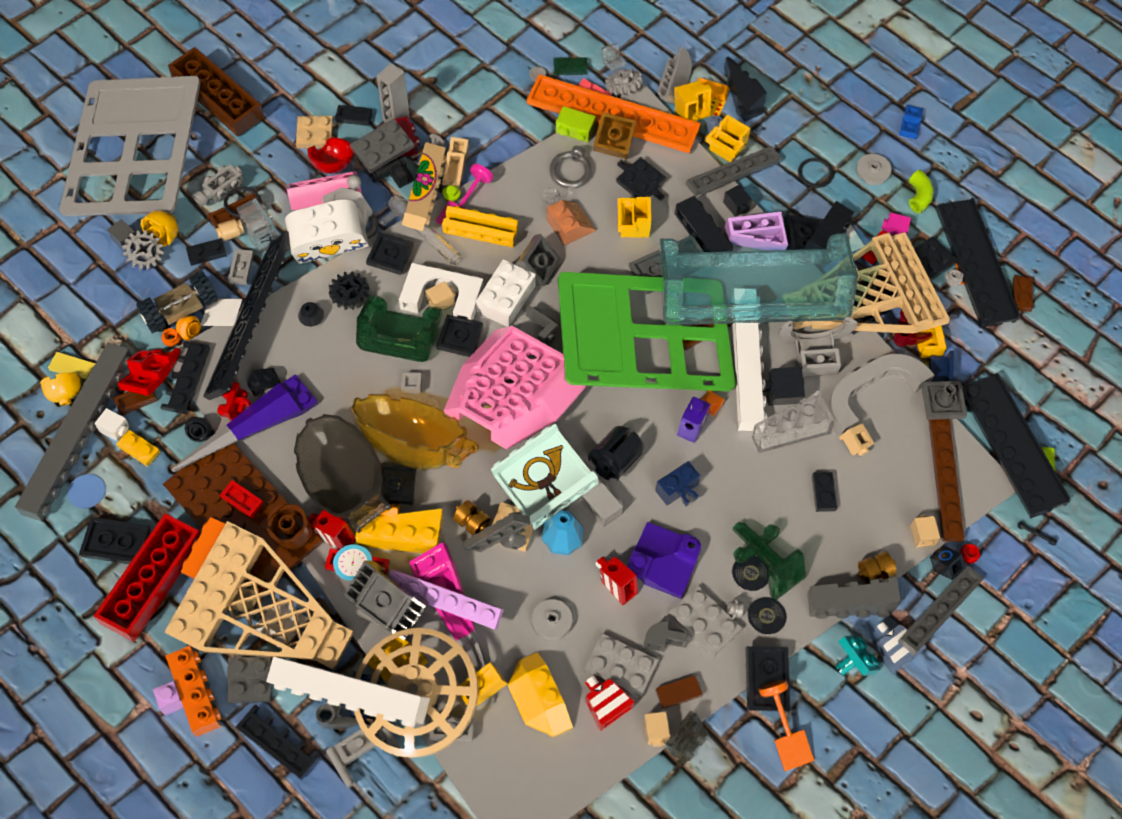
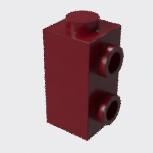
M408 116L395 119L414 143V148L402 154L401 158L418 154L417 146H420L418 136H414V123H410Z

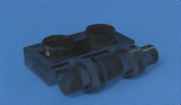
M691 710L665 743L670 753L678 758L677 762L681 766H684L687 761H691L694 756L693 753L698 746H702L705 742L704 738L708 734V731L702 728L703 724L697 713Z

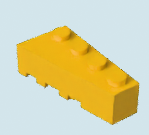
M442 509L359 519L355 537L357 545L365 548L425 553L440 544L443 511Z

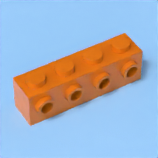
M187 646L165 655L192 733L198 737L221 727L219 720L222 717L218 707L214 708L212 701L215 700L211 688L207 689L205 682L208 681L205 670H200L198 663L202 661L198 651H193L191 646Z

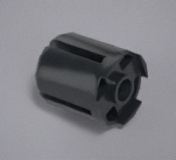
M616 426L589 453L588 460L592 459L593 464L596 466V473L602 478L618 480L641 456L643 442L635 431L631 433L630 428Z

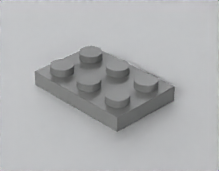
M699 586L693 589L669 612V616L712 658L742 631V627Z
M602 633L584 668V672L592 676L595 675L596 678L604 682L611 679L623 691L641 699L659 660Z

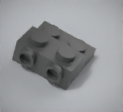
M234 654V658H228V704L271 702L272 683L266 682L272 664L271 657H247V655Z

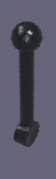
M1024 522L1017 524L1019 529H1025L1048 541L1049 544L1056 545L1057 540L1055 538H1049L1026 526Z

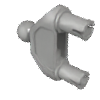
M351 175L347 179L349 189L342 187L324 195L322 203L336 200L354 201L363 215L366 229L368 219L373 214V211L362 194L356 191L361 185V178L357 175Z

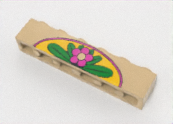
M425 142L404 214L403 226L423 231L424 225H429L431 214H428V212L432 213L434 202H431V200L435 201L438 191L434 189H438L441 179L438 177H442L444 167H441V165L445 166L447 156L444 155L446 148Z

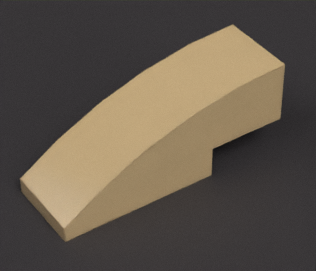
M451 137L442 186L454 185L460 188L469 150L468 139Z

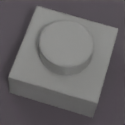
M402 372L401 393H421L422 374Z

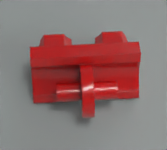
M233 383L229 392L223 394V398L227 402L226 404L219 405L217 409L219 415L228 418L230 421L243 412L244 408L251 406V401L247 399V391L240 388L239 383Z

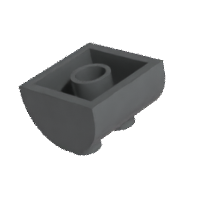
M537 234L532 238L515 265L536 274L535 285L544 286L561 261V258L542 234Z

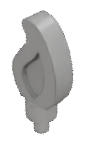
M436 134L429 135L430 140H432L431 144L445 147L441 137Z

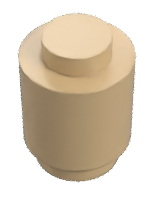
M240 219L219 223L218 228H215L218 238H222L223 241L240 237V234L244 233Z

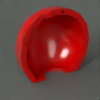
M331 137L326 140L325 145L320 149H316L315 146L309 147L308 157L317 170L326 174H335L342 172L349 166L353 158V151L348 141L342 138Z

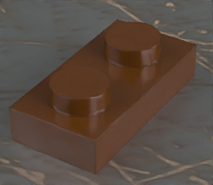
M1014 275L1012 279V296L1019 311L1031 312L1033 309V277Z

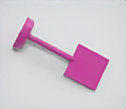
M473 164L470 172L476 178L459 205L448 201L435 222L442 225L444 218H446L447 206H459L462 209H466L463 205L479 181L487 184L491 183L494 178L493 174L484 166Z

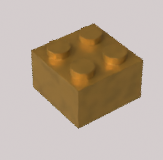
M602 112L593 151L627 159L636 121Z

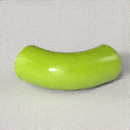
M921 169L914 172L909 179V183L916 191L915 195L909 200V206L917 214L922 213L929 206L934 194L932 181Z

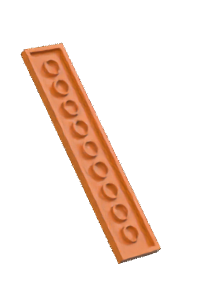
M540 74L527 98V104L560 114L564 106L596 116L595 125L599 126L602 112L635 120L636 127L633 137L689 154L701 126V123Z

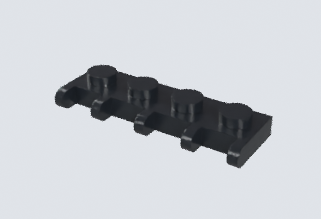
M184 341L183 347L188 348L185 356H179L177 359L183 363L179 373H172V378L177 379L174 389L166 390V394L171 396L169 403L161 404L160 408L164 411L188 414L210 347L205 344Z
M255 704L237 724L236 729L302 781L320 759L321 755L316 753L311 759L303 753L302 750L305 748L306 743L302 741L297 747L286 739L290 733L287 728L279 734L269 726L274 720L273 717L269 716L263 721L255 715L260 708Z

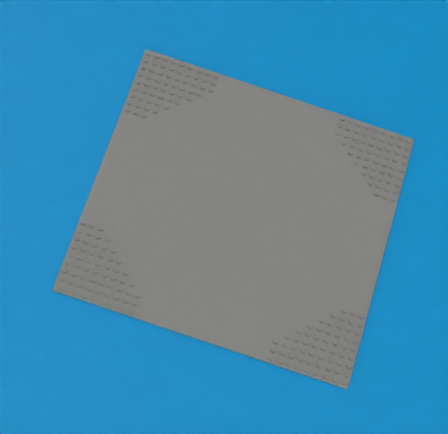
M641 85L640 88H636V91H631L630 94H624L619 97L622 100L672 114L646 85ZM595 125L588 143L560 135L559 133L553 134L491 169L490 172L494 176L492 182L487 184L479 181L463 205L468 210H477L485 214L493 213L499 217H511L518 220V232L513 248L443 233L442 225L435 222L448 203L442 197L434 202L432 213L428 212V214H431L429 225H424L423 231L403 226V220L381 232L414 242L413 250L401 275L366 264L367 257L377 239L378 234L367 239L369 247L345 252L270 294L265 300L266 307L259 314V323L251 333L253 337L246 345V354L238 364L239 370L231 381L232 384L239 383L240 388L247 391V399L251 401L252 405L272 389H261L258 396H253L251 389L247 385V380L252 371L274 368L281 383L296 374L318 402V405L301 416L262 430L234 443L290 505L296 504L300 506L308 517L314 512L320 514L323 510H326L347 522L356 537L359 519L378 517L377 508L381 504H392L373 502L377 463L417 465L413 505L399 504L401 508L399 514L442 509L443 524L440 543L443 542L447 545L450 555L456 563L465 595L504 609L498 629H492L476 622L473 623L485 664L492 663L496 666L507 682V685L495 693L496 702L491 701L489 697L476 707L473 715V741H454L447 748L433 754L477 819H570L747 690L745 647H788L790 658L840 622L842 619L837 618V616H829L825 619L810 617L807 593L811 586L838 583L840 587H843L849 582L856 581L860 585H864V581L858 576V562L869 557L875 559L874 555L884 551L888 552L893 560L896 561L897 573L894 577L899 579L937 551L942 545L949 542L942 541L929 421L926 418L922 389L915 393L904 380L897 377H885L848 400L850 409L859 419L858 425L863 423L874 442L868 448L869 452L859 457L858 454L852 456L843 440L840 441L839 436L830 424L828 417L829 401L836 385L845 378L846 374L852 370L860 369L861 365L867 361L872 362L881 356L896 354L876 332L859 331L855 335L850 333L834 340V347L839 349L841 367L837 374L803 377L805 398L799 404L769 406L768 392H763L762 390L763 396H766V405L763 409L764 413H767V423L763 425L761 431H738L736 383L731 391H712L725 400L714 417L710 414L708 415L695 443L677 436L681 418L692 397L702 399L707 391L587 386L563 415L552 425H557L562 436L573 445L574 451L577 454L580 453L584 457L589 468L592 467L594 470L596 466L593 464L592 459L588 460V455L614 427L626 426L631 429V433L635 431L643 442V452L618 480L612 478L606 480L598 474L600 481L605 482L609 486L613 496L619 497L622 501V515L603 528L579 499L564 508L562 511L571 512L584 527L582 546L578 549L576 548L570 555L551 553L549 547L542 541L544 524L533 531L526 552L506 548L499 543L482 552L464 549V541L471 538L472 535L465 530L466 526L461 527L453 521V516L457 510L456 506H460L466 500H470L478 507V511L482 510L491 517L487 527L493 524L501 502L516 506L494 478L491 469L496 462L509 457L513 450L523 447L528 439L526 438L513 447L505 449L491 441V431L467 416L457 421L444 413V408L461 367L469 357L437 350L436 348L447 314L453 315L455 305L435 314L427 302L425 294L419 313L400 309L399 298L411 264H424L428 267L442 268L450 272L478 276L483 279L485 288L502 260L515 265L532 238L537 234H542L561 258V261L544 286L535 285V288L511 326L538 340V334L544 328L526 317V306L530 305L538 308L543 315L553 318L558 324L554 341L547 345L563 354L558 276L560 273L576 272L634 276L629 268L630 262L690 236L675 216L676 204L694 196L687 187L686 181L721 166L696 139L689 154L633 137L628 157L623 159L593 151L599 127ZM573 146H580L585 149L586 153L584 156L591 164V176L581 187L574 189L563 188L551 178L550 164L558 154L571 151ZM642 157L666 177V181L659 187V191L665 194V198L660 201L654 195L650 196L651 228L649 238L621 237L620 232H618L617 200L618 198L635 197L616 182V178L624 171L617 166V163L623 160L627 165H631L638 158ZM566 158L557 165V174L565 181H577L584 175V165L581 162L573 161L571 158ZM475 179L459 188L460 197L454 203L459 205ZM735 181L696 196L697 200L702 202L705 211L713 217L717 227L722 229L726 239V221L728 218L735 216L726 207L723 200L725 192L738 185ZM561 200L578 203L594 226L595 232L564 246L546 220L547 207ZM752 200L750 210L746 214H741L737 217L765 213ZM733 245L730 259L714 267L710 264L709 267L682 278L718 281L722 285L725 307L731 304L734 289L758 290L767 286L775 296L776 301L757 311L761 315L758 329L762 331L759 345L763 347L760 361L764 363V371L761 373L762 379L769 380L768 372L773 368L798 367L795 343L786 342L779 335L781 326L790 321L781 299L782 296L798 292L823 277L813 264L791 260L789 246H787L783 254ZM353 271L354 276L360 273L361 278H366L370 290L369 296L366 297L367 302L361 301V307L355 305L354 310H352L351 306H348L347 310L344 309L343 305L338 308L337 303H332L329 295V285H332V279L337 280L338 274L341 277L344 276V272L350 275ZM629 290L631 318L634 324L666 325L661 292L654 291L646 294L643 290ZM829 290L823 292V294L832 297L834 292ZM455 292L456 296L454 297V300L456 304L458 294ZM677 293L680 324L682 326H691L712 315L709 295ZM837 294V296L835 297V299H838V300H839V299H841L843 296L840 295V294ZM824 300L825 305L827 307L829 302ZM307 302L317 304L324 312L323 320L316 326L308 327L299 321L298 313L302 305ZM477 311L474 321L482 322L483 329L476 350L496 329L506 327L477 313ZM731 325L728 327L735 377L733 326ZM213 326L188 340V342L205 344L210 347L193 400L215 433L230 422L228 418L222 417L217 413L218 406L226 404L227 401L223 398V394L211 400L204 398L203 395L233 326ZM811 326L796 330L793 327L792 331L802 334L829 331L826 329H811ZM634 338L636 367L639 373L671 374L668 342L666 339ZM702 341L688 350H684L686 373L688 375L720 376L715 342ZM183 344L176 347L180 349L181 353L179 356L186 355L188 348L183 347ZM532 355V356H527L529 359H535V358H537V357L534 356V355ZM177 360L173 371L179 373L183 363ZM402 372L422 374L421 393H401ZM588 376L587 379L598 380V376ZM646 378V382L656 383V378ZM510 379L506 380L505 382L511 384L515 381ZM703 381V385H713V381ZM950 419L964 531L1016 492L1001 465L958 419ZM691 424L688 426L690 429L694 428ZM689 461L701 475L698 486L692 489L699 497L695 501L691 496L687 495L686 498L690 501L687 507L683 504L681 497L667 506L655 492L657 481ZM813 472H833L837 504L836 511L816 512L812 483ZM927 515V517H935L940 539L935 546L916 548L910 525L917 516ZM647 522L677 534L683 535L686 533L700 541V554L682 599L644 585V581L637 579L638 594L622 606L602 583L600 569L596 566L597 560L603 556L608 561L613 557H617L627 566ZM323 541L302 561L347 628L354 632L353 637L367 655L376 644L393 633L371 619L343 595L352 581L342 579L334 571L325 570L329 550L334 548ZM688 544L690 548L695 547L693 544ZM366 548L371 556L389 559L390 564L387 577L391 569L414 576L409 562L423 554ZM745 555H755L762 558L770 569L768 584L757 591H747L739 587L732 576V568L736 560ZM880 578L879 583L890 582V579L883 580ZM697 586L726 613L728 603L734 599H738V601L744 604L741 618L735 617L733 619L742 627V631L714 658L689 634L685 648L666 644L664 652L643 648L647 631L656 623L669 622L668 630L680 629L687 633L669 616V612ZM769 597L782 604L786 611V623L779 632L769 635L762 634L750 625L748 609L755 600ZM550 599H556L565 603L569 607L573 619L569 633L561 639L553 641L541 638L532 627V614L535 607L539 603ZM428 605L414 628L433 629L455 640L435 607ZM554 616L548 618L550 621L556 620ZM603 633L659 661L641 699L625 692L635 702L633 709L600 731L585 701L586 695L591 692L585 682L592 675L585 673L584 668ZM409 634V636L405 639L410 643L411 646L413 634ZM422 634L420 646L432 648L441 655H444L453 648L449 643L438 637ZM419 652L429 661L425 665L426 668H429L437 661L435 657ZM536 652L539 653L546 663L562 696L573 726L572 729L555 737L525 725L508 688V683L518 660ZM458 654L449 661L456 676L457 686L469 678L467 667L462 657ZM442 667L434 674L438 685L450 686L448 674L445 668ZM695 675L703 694L702 697L663 710L655 689ZM411 685L408 688V693L416 694L418 691L417 685ZM438 694L437 701L433 707L439 714L444 710L449 695ZM456 695L453 709L448 717L462 718L464 716L467 705L460 695ZM666 712L670 733L669 742L661 747H653V744L647 745L643 721L644 715ZM426 713L424 724H415V728L428 725L431 717ZM430 732L420 735L428 747L441 741L430 740Z

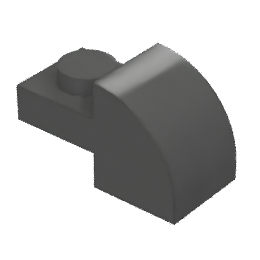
M659 622L651 626L647 631L643 648L664 652L665 644L685 648L688 633H684L680 629L668 630L669 622Z

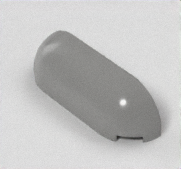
M685 47L678 49L679 53L673 59H668L658 88L660 98L669 104H675L674 87L688 84L692 71L691 58Z

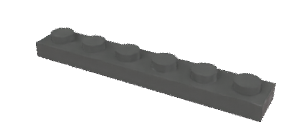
M770 146L687 179L686 185L696 197L780 163L781 156Z
M967 566L903 634L898 642L912 655H915L984 578Z

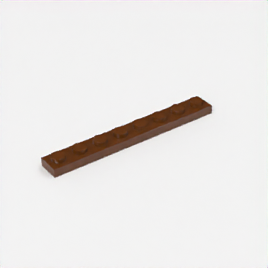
M931 419L928 421L942 541L962 542L964 540L950 419Z

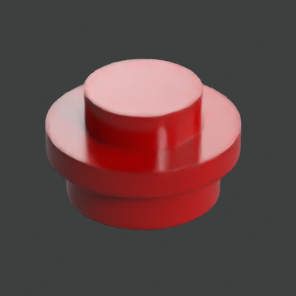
M965 544L959 551L964 562L969 564L977 562L980 557V551L974 544Z

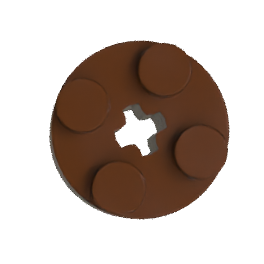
M296 504L279 505L268 515L267 531L276 544L283 549L295 551L304 546L313 534L311 520L304 510Z

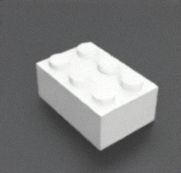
M502 260L476 300L477 313L506 327L511 326L535 288L536 274L506 260Z

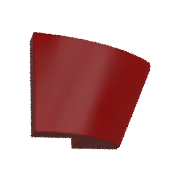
M174 348L171 352H163L162 349L138 351L126 360L130 374L118 382L119 389L149 396L162 384L173 369L181 353L180 349Z

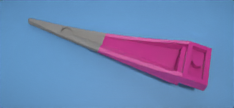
M445 543L438 544L409 562L415 577L465 595L456 563L453 561ZM435 607L456 642L470 656L476 672L486 666L473 621ZM495 694L490 697L493 702H496Z

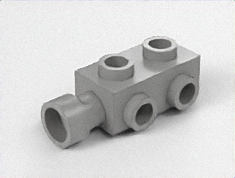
M231 164L221 166L217 174L204 179L202 184L204 190L196 192L193 195L194 200L202 207L208 203L207 200L210 198L215 203L224 199L226 194L232 189L240 187L244 183L241 169L238 166L233 167Z

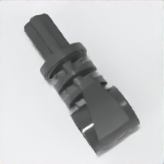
M349 669L345 675L355 678L357 672ZM327 703L321 705L316 710V718L320 726L325 729H346L358 725V721L355 718L340 716V712L343 709L341 704L343 703H340V706ZM331 713L332 716L329 720H321L323 714Z

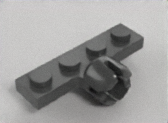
M512 512L509 516L496 521L495 524L484 528L483 531L472 535L471 538L464 541V549L482 552L497 543H501L506 548L519 549L526 542V536L519 534V532H525L524 528L530 525V516L521 515L519 512Z

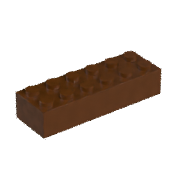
M193 47L168 65L172 77L196 76L199 78L201 83L197 101L237 137L264 118L261 104L196 47Z

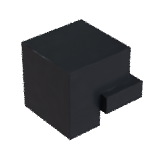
M802 367L773 368L768 372L769 380H765L763 392H768L769 406L799 404L805 398Z

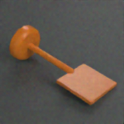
M780 680L766 684L758 690L763 697L774 696L787 735L774 740L783 769L788 771L812 762L814 758L805 731L800 730L791 733L779 697V693L788 689L787 680Z

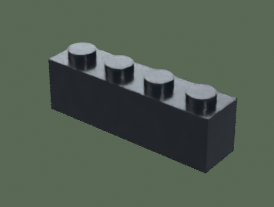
M692 196L677 203L675 216L690 236L693 235L710 260L712 267L730 259L733 245L730 240L725 238L722 229L714 223L713 217L705 211L702 202L698 201L695 196Z
M836 201L802 252L821 263L824 257L828 259L847 231L846 229L853 222L851 217L854 212Z

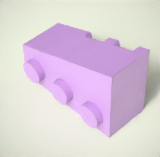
M781 212L732 217L726 221V237L733 245L783 254L788 246Z

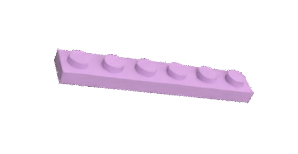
M390 570L388 577L411 595H421L429 602L428 605L489 628L498 629L504 609L399 570Z

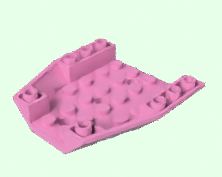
M508 326L496 329L462 365L444 408V413L457 421L467 416L491 431V441L505 449H509L556 422L587 386L570 385L566 382L562 353L521 330ZM532 355H534V356H536L537 358H535V359H529L527 356H532ZM511 379V380H513V381H515V382L509 384V383H506L505 381ZM489 404L492 407L489 409H485L482 407V405Z

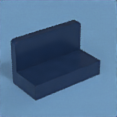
M949 351L946 357L931 355L929 369L934 374L931 382L953 381L954 351Z

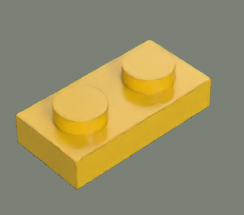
M128 430L116 444L118 448L147 467L161 453L158 448L131 430Z

